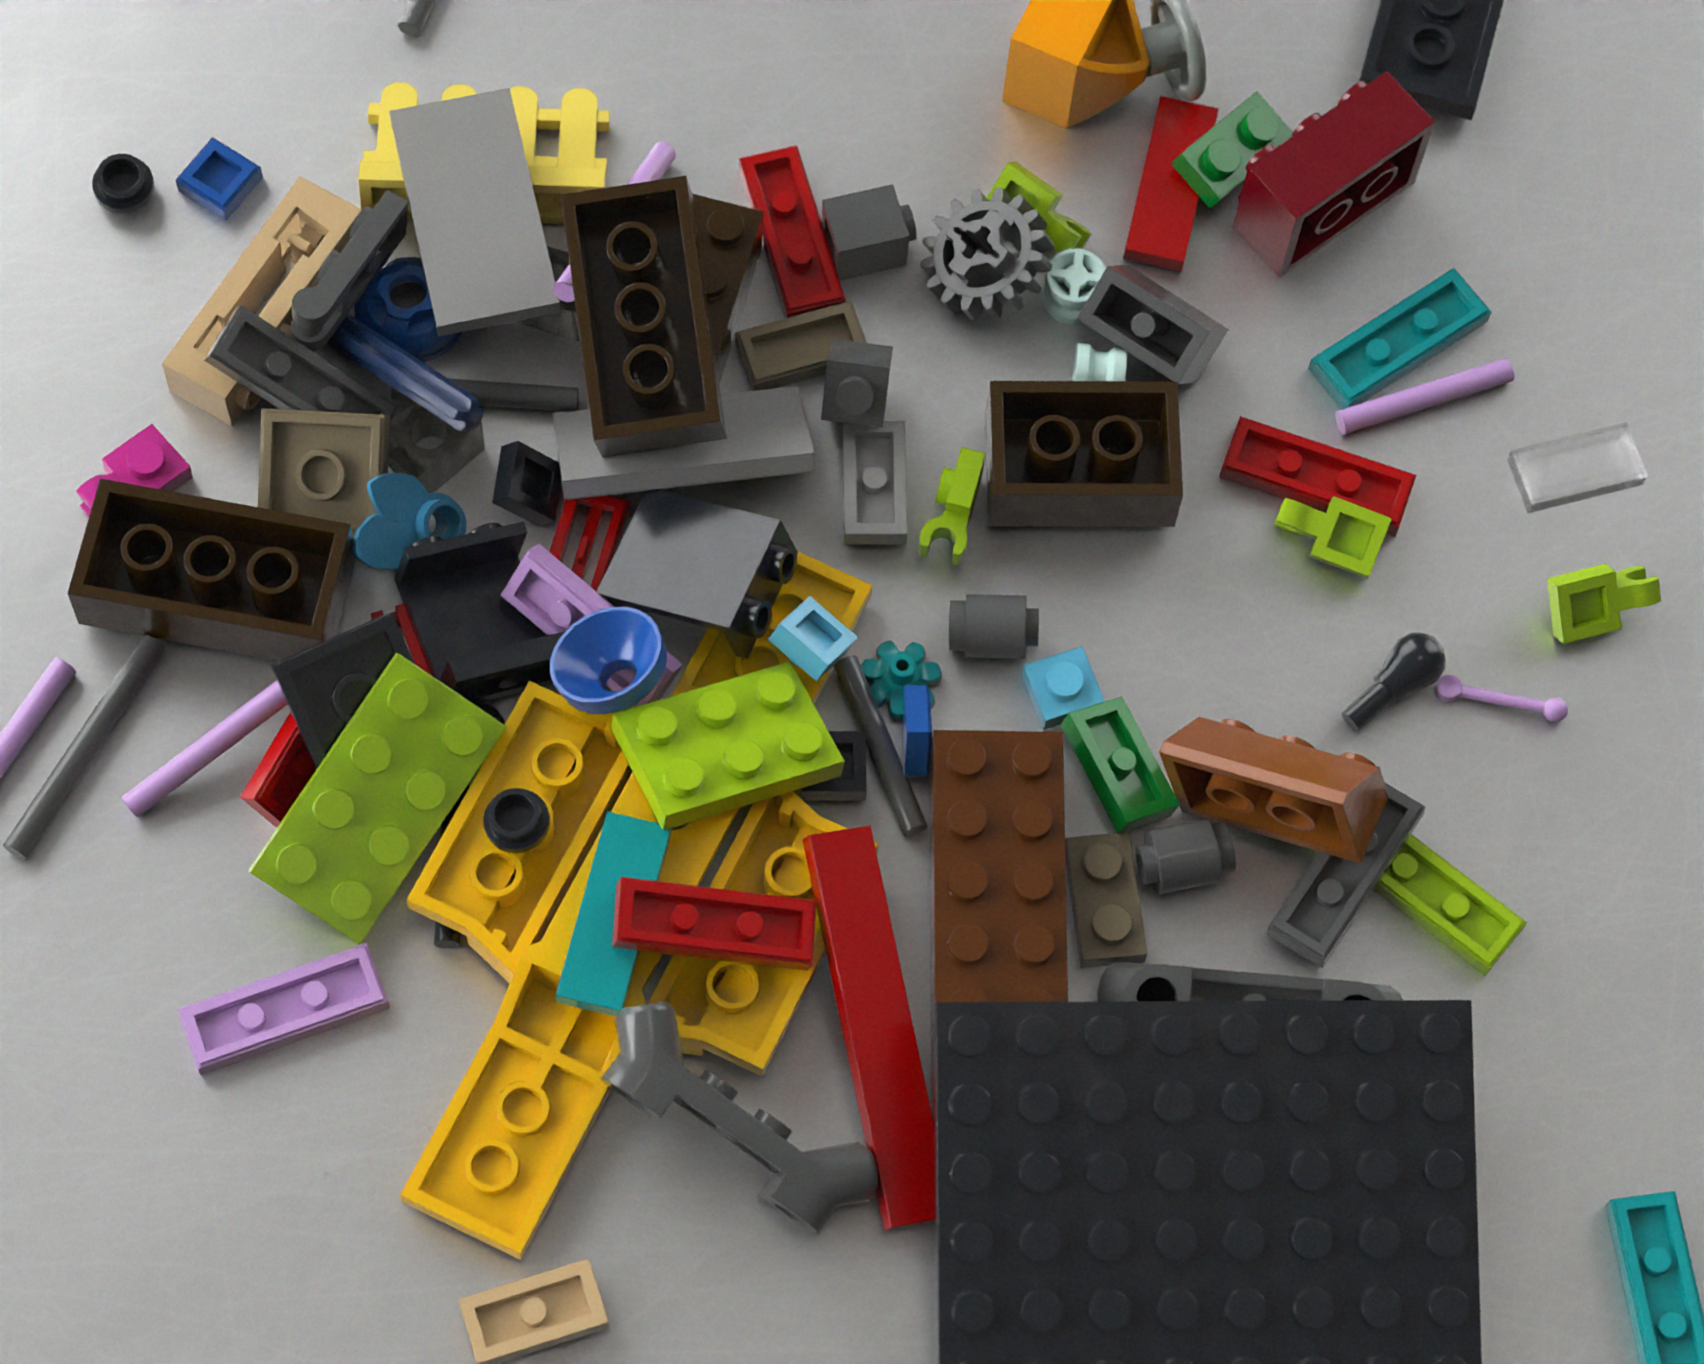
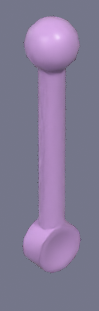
M1454 675L1442 676L1436 686V695L1444 702L1451 703L1461 697L1542 713L1551 722H1560L1568 714L1567 704L1558 697L1541 701L1462 685L1460 679Z

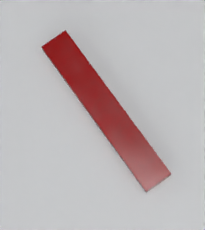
M871 825L808 835L802 841L866 1147L871 1150L878 1175L876 1195L884 1230L935 1221L934 1121Z

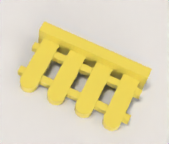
M396 82L388 85L382 91L381 103H369L368 123L379 125L376 151L364 150L363 160H360L358 183L361 209L366 206L373 209L387 190L408 200L389 115L391 110L422 105L418 104L416 89L408 83ZM456 84L448 87L443 92L441 101L475 95L477 93L468 85ZM524 86L512 87L510 92L541 224L564 225L561 202L562 194L605 188L607 158H596L597 132H609V111L598 110L596 95L585 88H575L565 93L562 98L561 109L538 108V97L532 89ZM537 130H560L558 157L535 156ZM408 203L407 220H412L411 211Z

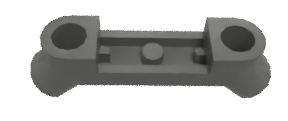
M1114 962L1108 966L1101 976L1097 991L1098 1002L1403 1000L1401 994L1388 985L1127 962Z
M663 1001L626 1007L620 1010L615 1017L621 1052L601 1077V1080L622 1098L649 1117H662L672 1101L680 1105L770 1170L773 1174L758 1196L815 1234L820 1233L836 1207L868 1202L873 1197L878 1188V1175L874 1156L870 1149L859 1142L800 1151L786 1141L792 1131L781 1121L761 1109L753 1117L733 1102L738 1092L723 1079L708 1070H704L699 1078L684 1067L674 1007Z

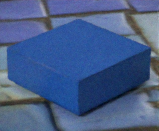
M212 137L175 181L179 192L227 221L263 179L260 166Z
M904 685L902 714L904 775L927 776V771H930L933 733L930 690H927L926 685Z

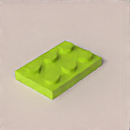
M791 661L613 713L611 730L663 831L840 777L845 762Z

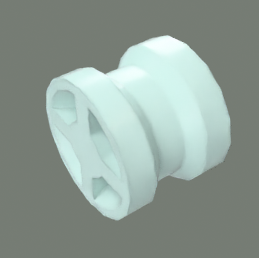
M1080 248L1066 249L1057 253L1050 260L1053 266L1051 271L1046 272L1045 275L1046 282L1042 292L1043 305L1048 314L1058 322L1078 325L1083 323L1077 320V317L1106 268L1101 259L1090 251Z
M1077 343L1072 381H1125L1127 351L1121 347H1114L1109 352L1095 351L1090 344Z

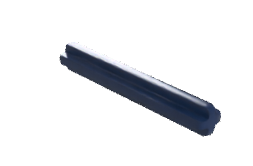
M349 313L327 342L458 431H470L474 422H479L483 418L484 410L479 407L477 397Z

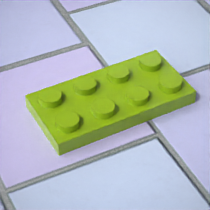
M395 653L248 871L360 945L507 726L399 653Z

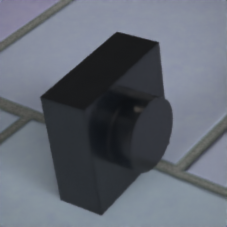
M520 441L501 446L492 503L536 526L554 522L561 486L559 462Z
M829 731L845 761L840 777L801 788V799L803 801L866 800V731Z

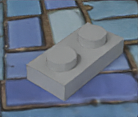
M884 421L883 427L843 423L844 545H906L908 530L905 421Z

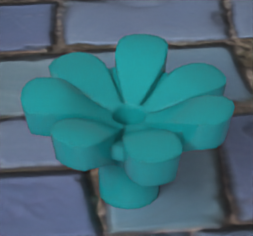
M891 640L885 641L876 649L878 660L865 659L861 664L867 681L873 682L870 689L878 708L885 704V702L889 703L888 714L890 718L898 721L902 720L904 685H935L941 682L942 672L938 663H923L926 657L925 648L915 642L910 643L904 651H899L894 642ZM930 690V702L932 709L935 705L936 700L932 691Z

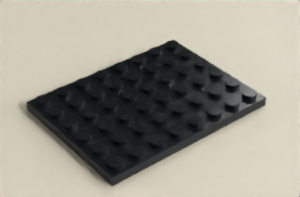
M1472 1000L933 1003L936 1364H1482Z

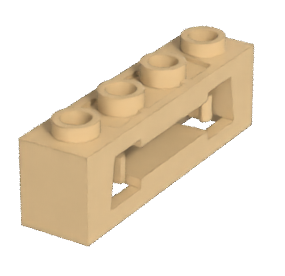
M299 176L163 361L162 366L169 391L230 426L235 423L244 409L247 411L252 410L258 404L261 397L205 362L206 356L233 311L239 305L256 314L286 273L283 262L290 252H292L291 262L296 265L261 311L259 317L291 337V323L293 321L292 299L294 295L303 288L316 287L318 284L317 277L322 264L333 250L342 252L350 241L351 228L362 209Z

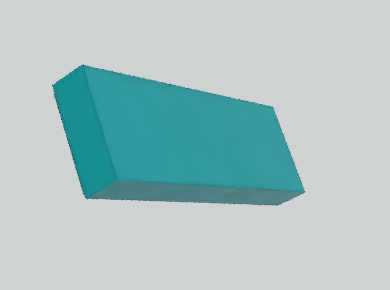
M1452 268L1311 358L1308 369L1340 408L1345 409L1363 403L1488 322L1492 312L1458 271Z
M607 811L556 991L557 1003L615 1017L624 1008L639 950L612 947L616 885L621 877L659 881L671 838V828L663 831L658 823Z
M1670 1191L1610 1199L1605 1206L1640 1364H1704V1315L1676 1192Z

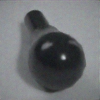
M1410 633L1398 639L1390 650L1382 668L1374 676V684L1341 713L1344 721L1353 730L1359 732L1389 703H1397L1407 695L1425 689L1437 682L1445 670L1446 656L1444 647L1434 636L1425 633Z

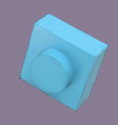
M809 596L779 623L768 640L781 650L794 665L802 668L814 680L818 681L849 651L858 639V636Z
M1082 646L1023 665L1021 675L1043 730L1061 725L1070 712L1105 702Z

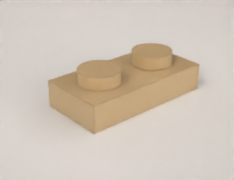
M589 1258L458 1299L477 1364H498L609 1328V1321Z

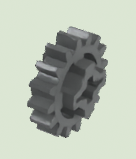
M997 187L991 200H988L980 189L973 190L972 204L964 206L956 198L951 201V208L954 214L949 219L937 215L933 219L935 225L940 229L938 236L924 237L922 244L933 254V256L920 261L921 268L931 277L926 283L928 288L938 299L941 298L940 301L952 313L956 314L962 310L973 321L978 320L983 308L995 320L1001 319L1003 305L1008 302L1017 310L1024 308L1020 295L1026 289L1039 294L1042 288L1034 277L1037 272L1051 271L1053 266L1041 254L1054 248V241L1044 231L1048 226L1045 219L1036 209L1033 210V207L1022 195L1019 194L1012 199L1003 188Z

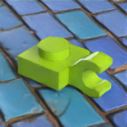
M1016 161L1006 164L986 197L988 200H991L997 187L1003 188L1012 199L1019 194L1022 195L1033 207V210L1036 209L1047 222L1048 226L1044 231L1054 241V249L1058 252L1066 249H1083L1092 235L1080 223L1054 211L1064 195Z
M961 447L956 468H943L935 503L946 505L945 511L941 516L929 520L923 526L918 546L920 556L927 557L930 551V544L935 539L946 538L954 545L951 564L959 565L964 559L967 547V531L982 480L986 453Z
M1335 496L1331 498L1326 513L1285 497L1274 526L1294 534L1315 539L1309 557L1368 579L1392 518Z
M1604 563L1547 578L1553 636L1563 644L1622 629L1620 611L1647 607L1661 602L1659 578L1657 576L1646 578L1644 566L1629 567L1616 573L1614 569Z

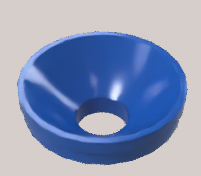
M401 257L387 261L354 306L356 319L423 363L434 360L448 352L457 343L462 332L438 337L424 269L419 257ZM415 282L425 289L426 297L415 307L401 308L391 301L390 293L401 283Z
M630 607L605 608L584 616L572 624L560 637L550 658V675L553 684L562 697L579 711L590 714L614 713L634 707L655 688L664 673L667 663V649L659 627L649 615ZM623 669L636 671L633 682L626 688L615 692L604 689L607 680L615 672Z

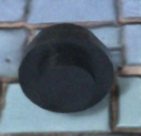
M120 153L111 155L100 163L92 179V188L96 200L103 208L114 213H131L139 210L149 202L154 192V179L150 168L143 161L130 154Z
M511 788L500 792L490 801L484 813L483 824L488 839L495 847L509 853H523L535 848L544 840L550 827V815L545 802L539 795L526 789Z

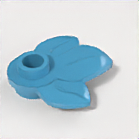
M385 473L376 476L367 483L369 497L376 510V514L367 517L357 529L353 538L352 554L360 563L367 567L395 569L396 575L404 549L409 548L414 542L430 536H439L444 540L465 535L467 523L464 511L450 496L443 493H428L423 484L413 475ZM431 514L436 521L435 530L432 534L429 530Z

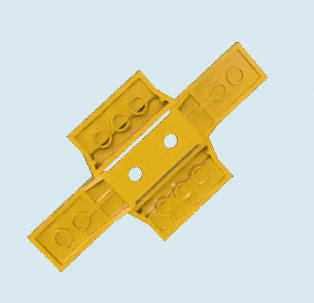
M798 552L794 575L787 584L782 585L772 606L769 628L764 636L757 638L748 659L735 655L722 631L708 628L670 696L790 662L788 657L768 639L779 623L809 596L853 632L872 596L873 585ZM792 663L813 704H815L834 666L816 681L802 668ZM531 681L526 685L505 723L506 729L484 760L407 898L409 909L466 935L468 945L509 983V987L494 1023L400 1194L403 1203L519 1260H522L611 1091V1088L601 1080V1077L621 1052L615 1016L557 1003L555 996L605 817L608 811L658 823L611 730L613 713L590 714L579 711L571 706L561 695ZM511 788L526 789L539 795L545 802L550 815V827L544 840L535 848L523 853H509L495 847L488 839L483 824L484 813L490 801L500 792ZM793 791L755 802L709 888L815 901L802 840L808 835L845 830L847 828L819 816ZM740 807L690 822L681 829L671 830V838L659 881L699 886ZM874 841L877 853L879 843ZM817 908L813 965L807 971L689 956H672L648 1004L666 1001L675 1008L683 1054L703 1056L707 1050L763 1077L826 954ZM639 951L624 1008L646 1004L642 992L663 953Z

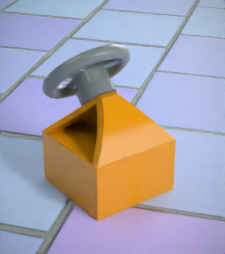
M1031 0L1010 40L1002 102L1064 128H1069L1118 102L1141 85L1146 77L1163 72L1174 91L1182 99L1195 101L1203 95L1207 83L1206 55L1195 16L1187 0H1151V26L1141 28L1134 0Z

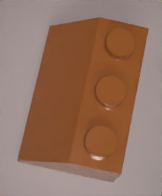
M1198 717L1164 740L1159 751L1182 812L1216 822L1223 821L1226 825L1360 864L1388 799L1380 767L1376 766L1366 757L1351 752H1344L1338 756L1320 751L1307 741L1295 736L1285 735L1278 739L1256 733L1250 726L1234 719H1223L1221 722Z

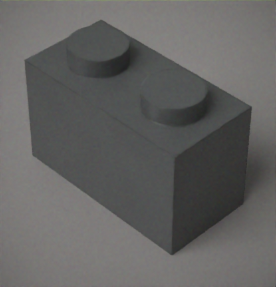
M1129 265L1107 266L1077 317V320L1173 382H1178V385L1199 380L1229 330Z

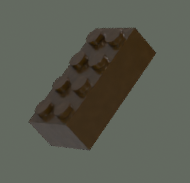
M687 176L562 194V210L593 441L602 458L727 439L694 199Z
M100 479L67 594L78 624L141 636L148 635L157 639L280 661L337 635L356 561L352 554L353 534L351 524Z

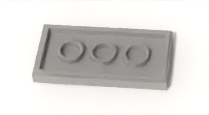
M510 88L389 111L438 337L560 313V300L553 291L555 279Z
M799 386L721 394L727 439L603 458L593 441L589 409L553 413L564 499L571 500L816 471L815 452Z

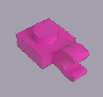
M151 424L103 457V468L107 475L102 474L90 478L76 490V493L84 501L80 504V509L89 518L100 479L173 492L193 478L191 466L157 428Z

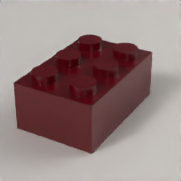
M1388 71L1369 84L1365 81L1354 84L1343 94L1336 107L1323 116L1318 112L1311 114L1296 127L1291 138L1276 148L1272 144L1263 147L1248 161L1245 167L1247 173L1244 185L1238 195L1239 204L1233 228L1280 278L1415 183L1435 121Z

